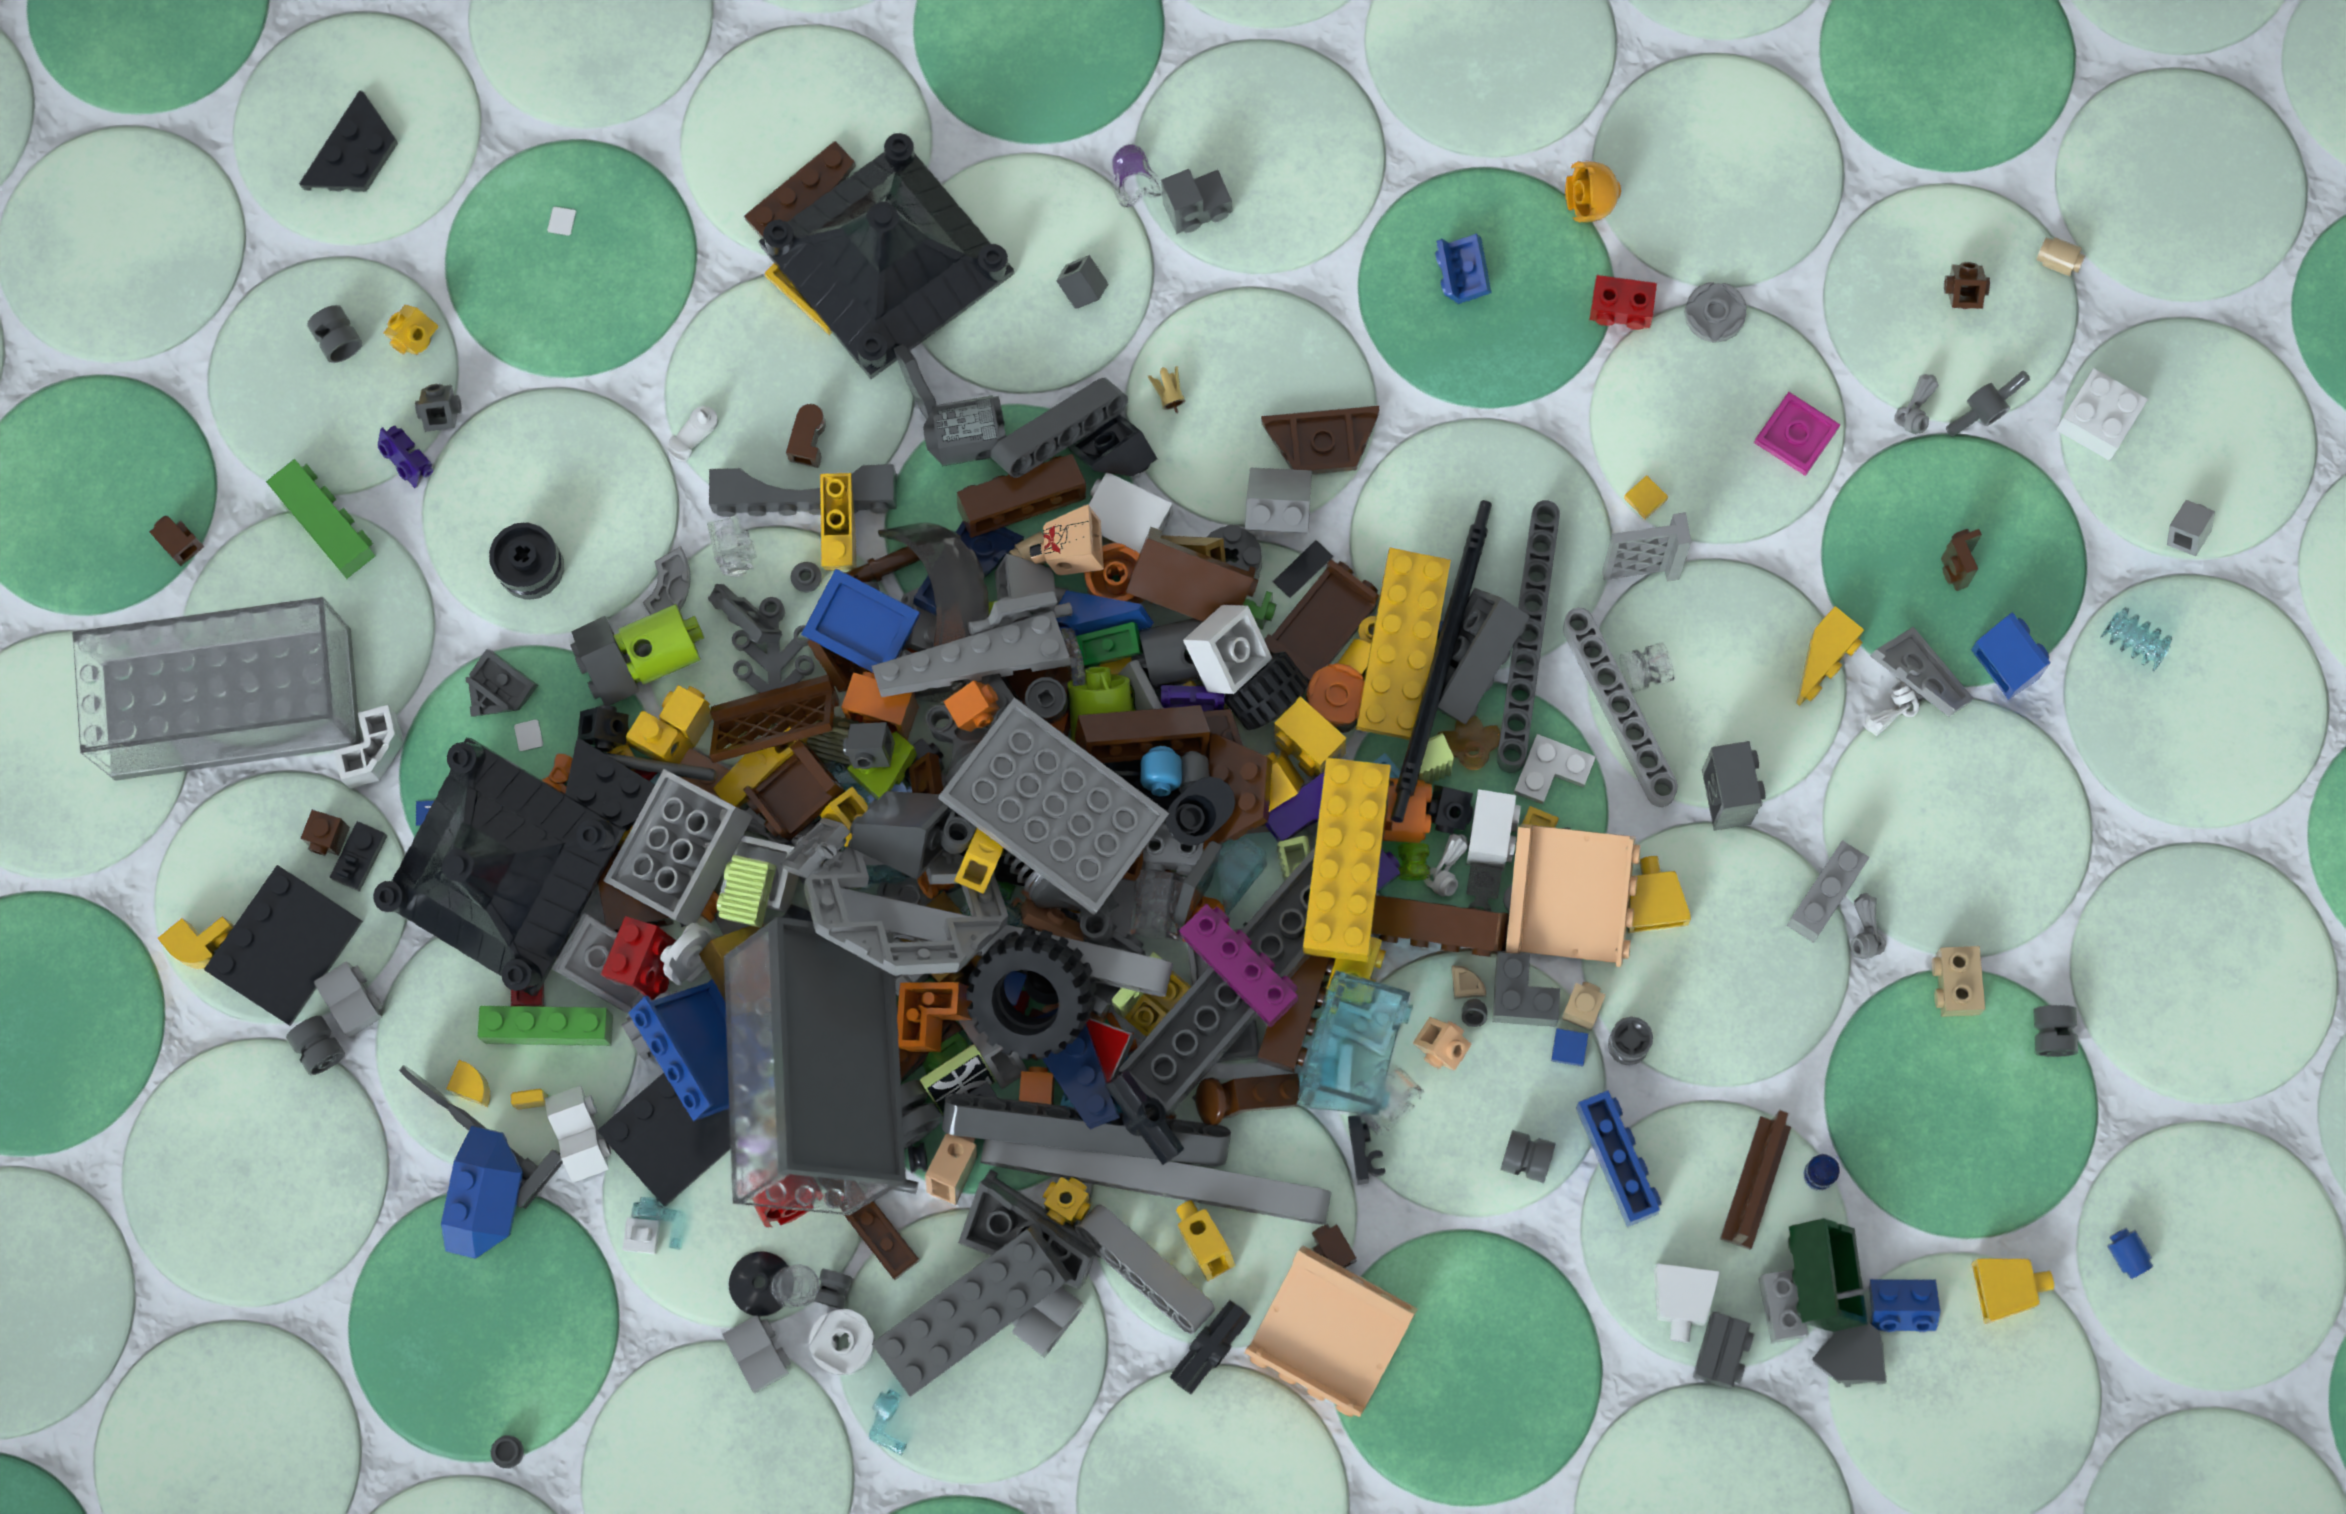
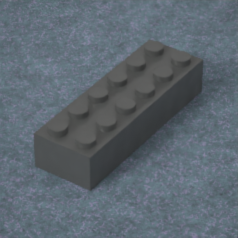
M1033 1224L880 1336L872 1345L911 1397L1064 1285L1072 1276Z

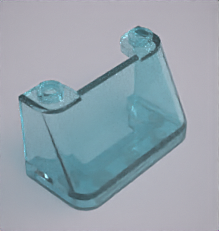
M1336 970L1322 1003L1297 1098V1105L1313 1109L1378 1115L1380 1110L1386 1111L1391 1092L1386 1091L1387 1085L1385 1081L1398 1030L1402 1022L1408 1024L1413 1005L1408 1004L1410 992Z

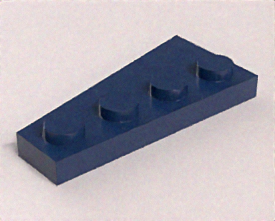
M962 521L914 596L913 605L938 617H942L999 566L1005 555L1010 554L1009 551L1015 549L1014 545L1024 540V536L1002 527L971 538Z
M1058 1008L1047 1013H1044L1040 1016H1037L1035 1018H1046L1053 1016L1057 1012ZM1086 1023L1072 1044L1068 1043L1066 1048L1058 1054L1051 1052L1048 1058H1043L1042 1060L1087 1127L1091 1130L1120 1118L1113 1096L1105 1087V1084L1108 1082L1088 1024Z

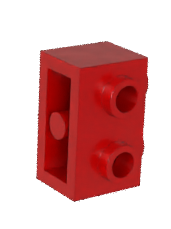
M1596 275L1589 320L1596 321L1597 324L1603 326H1611L1614 323L1622 324L1633 330H1642L1644 327L1650 328L1657 283Z

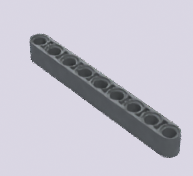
M1549 500L1538 502L1533 507L1530 519L1518 609L1530 616L1526 622L1525 631H1532L1537 638L1533 641H1525L1520 636L1512 647L1497 753V763L1507 773L1520 771L1524 766L1528 749L1560 518L1558 506ZM1541 513H1546L1553 520L1549 523H1543L1538 520L1537 516ZM1542 542L1548 546L1549 550L1538 552L1533 548V545ZM1540 572L1544 575L1545 579L1541 582H1535L1530 579L1529 574ZM1535 601L1540 605L1541 609L1536 612L1526 609L1525 603ZM1526 660L1531 663L1533 668L1529 671H1521L1517 668L1516 663ZM1516 690H1522L1527 693L1529 698L1525 701H1517L1513 698L1512 693ZM1512 720H1519L1523 723L1524 729L1513 731L1508 727V723ZM1507 750H1514L1519 753L1520 759L1515 762L1508 761L1503 753Z
M956 1093L950 1094L945 1098L942 1129L951 1135L1158 1160L1142 1136H1134L1126 1129L1123 1121L1125 1113H1119L1120 1118L1090 1130L1075 1107ZM1165 1119L1169 1128L1185 1148L1170 1161L1208 1166H1222L1226 1164L1231 1137L1230 1129L1222 1125L1213 1126L1202 1122Z

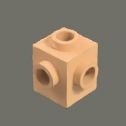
M1429 1017L1413 1042L1415 1046L1426 1054L1424 1060L1437 1069L1445 1066L1454 1071L1472 1045L1462 1036L1464 1033L1462 1028L1450 1021L1445 1023Z

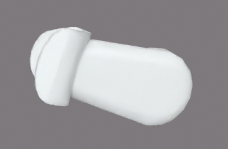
M704 406L693 410L689 420L677 436H671L667 446L669 454L676 460L687 461L692 454V449L717 426L718 418L716 412Z

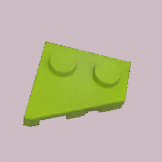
M897 731L892 734L895 745L890 767L862 769L854 768L853 765H850L847 768L850 776L876 800L886 791H891L894 784L900 785L905 776L906 769L911 766L917 756L914 746Z

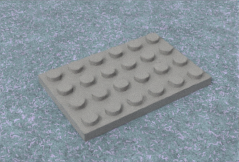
M1013 698L938 797L939 800L1093 915L1097 913L1169 815L1167 811L1016 698Z

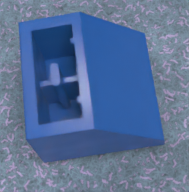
M2013 612L1977 640L1971 649L2008 700L2038 681L2051 663L2048 660L2049 654L2042 644H2036L2029 635L2030 629L2026 622L2021 618L2017 619Z

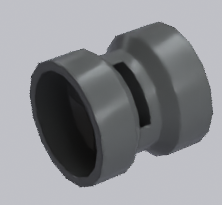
M821 1269L819 1276L821 1284L819 1289L815 1290L813 1301L843 1309L846 1301L844 1293L850 1287L852 1277L832 1270ZM828 1288V1289H831V1290H834V1291H838V1292L836 1293V1292L829 1291V1290H826V1289Z

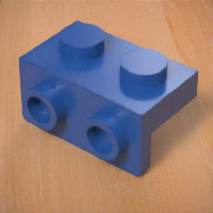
M1474 234L1450 243L1444 239L1437 240L1438 251H1436L1435 256L1439 267L1442 269L1443 279H1441V288L1446 297L1461 304L1492 293L1481 236Z
M1870 1279L1871 1325L1878 1331L1927 1332L1937 1330L1940 1304L1936 1280Z

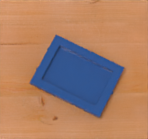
M835 569L801 635L873 672V665L899 657L921 612Z

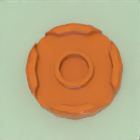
M1330 664L1319 669L1312 676L1306 690V701L1333 726L1349 725L1358 719L1364 678L1349 665Z

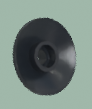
M764 1251L753 1252L740 1259L734 1266L729 1278V1292L732 1300L738 1308L753 1316H768L781 1310L789 1301L794 1285L793 1275L788 1264L779 1256ZM757 1277H764L765 1285L762 1288H755L754 1280Z

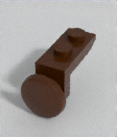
M1298 1073L1235 1078L1223 1084H1220L1217 1079L1209 1077L1199 1083L1195 1095L1196 1109L1200 1119L1205 1124L1213 1126L1218 1125L1223 1118H1232L1243 1112L1284 1109L1304 1105Z

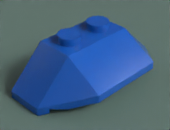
M474 1125L471 1126L454 1160L441 1221L446 1252L476 1259L511 1234L523 1171L503 1132Z

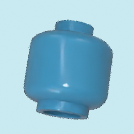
M1158 746L1151 748L1141 759L1140 781L1142 786L1151 791L1155 796H1167L1171 791L1179 788L1182 783L1181 757L1169 747Z

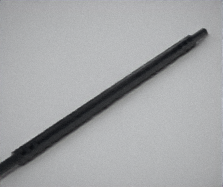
M1486 500L1480 502L1475 522L1469 528L1407 752L1395 788L1397 797L1390 819L1396 823L1403 822L1409 798L1415 792L1472 584L1485 544V538L1488 533L1486 525L1492 503Z

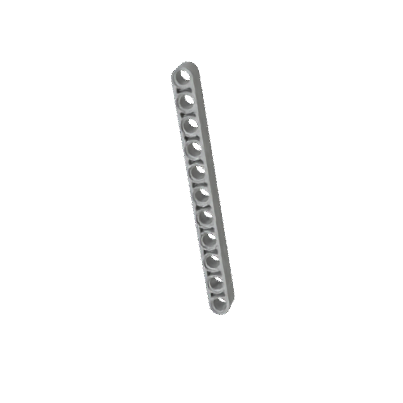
M840 888L850 922L882 921L885 932L893 933V937L916 942L946 941L947 937L944 931L945 918L970 917ZM1006 925L976 955L983 956L998 939L1003 940L1007 934L1014 931L1020 935L1024 928ZM1035 931V935H1040L1041 932ZM1052 935V938L1059 940L1060 936ZM1066 938L1069 940L1067 946L1070 949L1078 948L1084 954L1080 959L1082 963L1088 962L1093 972L1089 979H1094L1098 983L1151 995L1166 996L1173 967L1171 962Z
M989 1139L984 1140L980 1160L981 1163L1057 1178L1063 1177L1068 1180L1073 1177L1080 1182L1184 1201L1192 1200L1201 1204L1319 1225L1326 1224L1331 1192L1325 1189L1171 1161L1162 1165L1157 1159Z

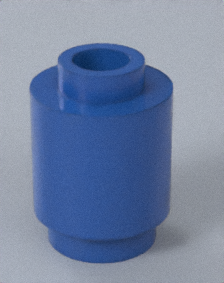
M2124 1228L2109 1237L2112 1242L2107 1247L2121 1271L2127 1273L2130 1279L2145 1273L2153 1267L2150 1261L2152 1256L2136 1230L2129 1232L2127 1228Z

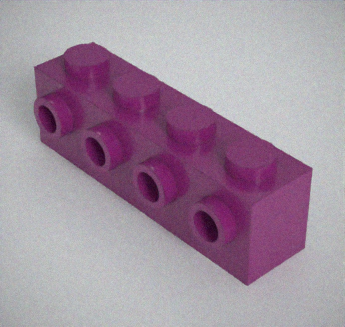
M1206 904L1179 930L1180 936L1272 1027L1298 1001V995L1295 993L1298 990L1297 986L1286 975L1280 978L1272 970L1275 964L1263 952L1257 955L1249 947L1252 941L1243 931L1239 929L1235 933L1227 924L1230 919L1220 908L1216 906L1212 909Z

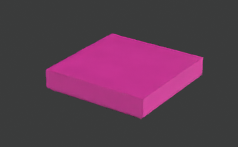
M1788 392L1758 434L1754 443L1806 476L1841 424Z

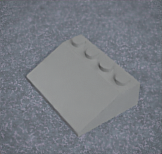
M663 769L608 871L604 882L686 926L696 923L753 816Z

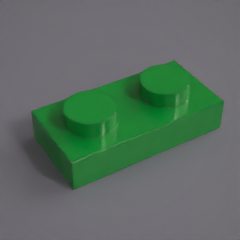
M1135 622L1075 636L1080 667L1084 669L1143 654L1138 624Z

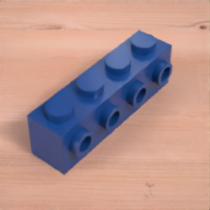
M1609 1090L1578 1102L1576 1110L1626 1226L1629 1227L1656 1216L1660 1212L1659 1206L1662 1205L1656 1188H1651L1646 1176L1649 1175L1643 1158H1638L1633 1146L1636 1145L1630 1128H1625L1620 1116L1623 1115L1617 1098H1612Z

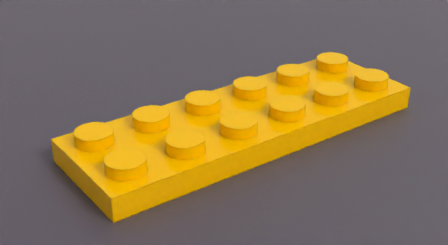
M1389 548L1356 730L1410 740L1434 657L1450 559Z

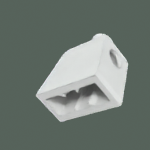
M1656 1264L1654 1267L1657 1320L1671 1322V1341L1690 1342L1691 1325L1703 1326L1706 1323L1718 1282L1719 1271Z

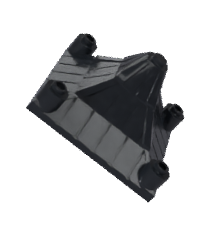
M903 133L890 135L885 141L882 154L834 187L833 190L816 200L812 205L802 210L790 221L774 220L769 222L763 231L764 237L759 240L760 247L808 305L817 313L870 379L897 361L893 348L903 344L911 351L1014 275V269L1008 263V254L1005 249L988 241L985 235L914 153L912 139Z
M466 737L464 742L456 743L448 750L447 763L451 769L450 773L440 788L392 881H383L375 888L373 894L374 903L381 911L398 913L489 970L502 976L504 985L514 991L523 990L531 996H537L620 842L625 829L481 743Z

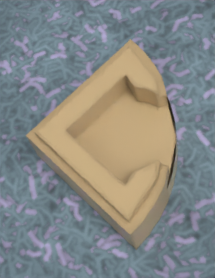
M1452 966L1454 999L1486 997L1485 986L1476 974L1465 967Z

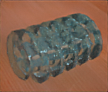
M2124 607L2119 612H2116L2100 635V638L2110 633V645L2121 640V652L2132 647L2131 658L2134 659L2138 655L2143 654L2141 664L2144 666L2150 661H2154L2152 669L2154 672L2171 648L2172 636L2169 634L2160 639L2161 629L2159 627L2149 632L2151 622L2145 621L2139 626L2140 615L2135 614L2128 619L2129 608Z

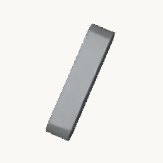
M1096 1205L1075 1227L1077 1235L1085 1237L1090 1242L1087 1245L1186 1333L1194 1334L1215 1311L1213 1303L1207 1296L1106 1207Z

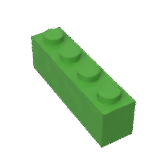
M293 459L265 482L345 578L348 579L375 557V554L369 548L374 543L363 530L357 533L351 527L355 522L354 519L344 508L339 511L332 503L337 499L328 488L323 486L320 489L314 481L318 477L306 463L301 467Z
M479 1006L477 1037L485 1044L611 1046L613 1014L607 1008Z

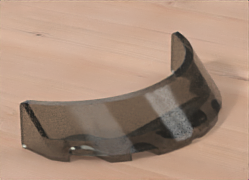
M915 523L878 530L879 537L903 542L911 548L927 570L936 603V632L933 647L971 636L968 630V623L984 620L986 617H989L988 590L984 583L983 569L975 552L972 549H968L959 534L933 523ZM963 679L953 681L951 686L914 692L915 699L942 703L965 687L967 683Z

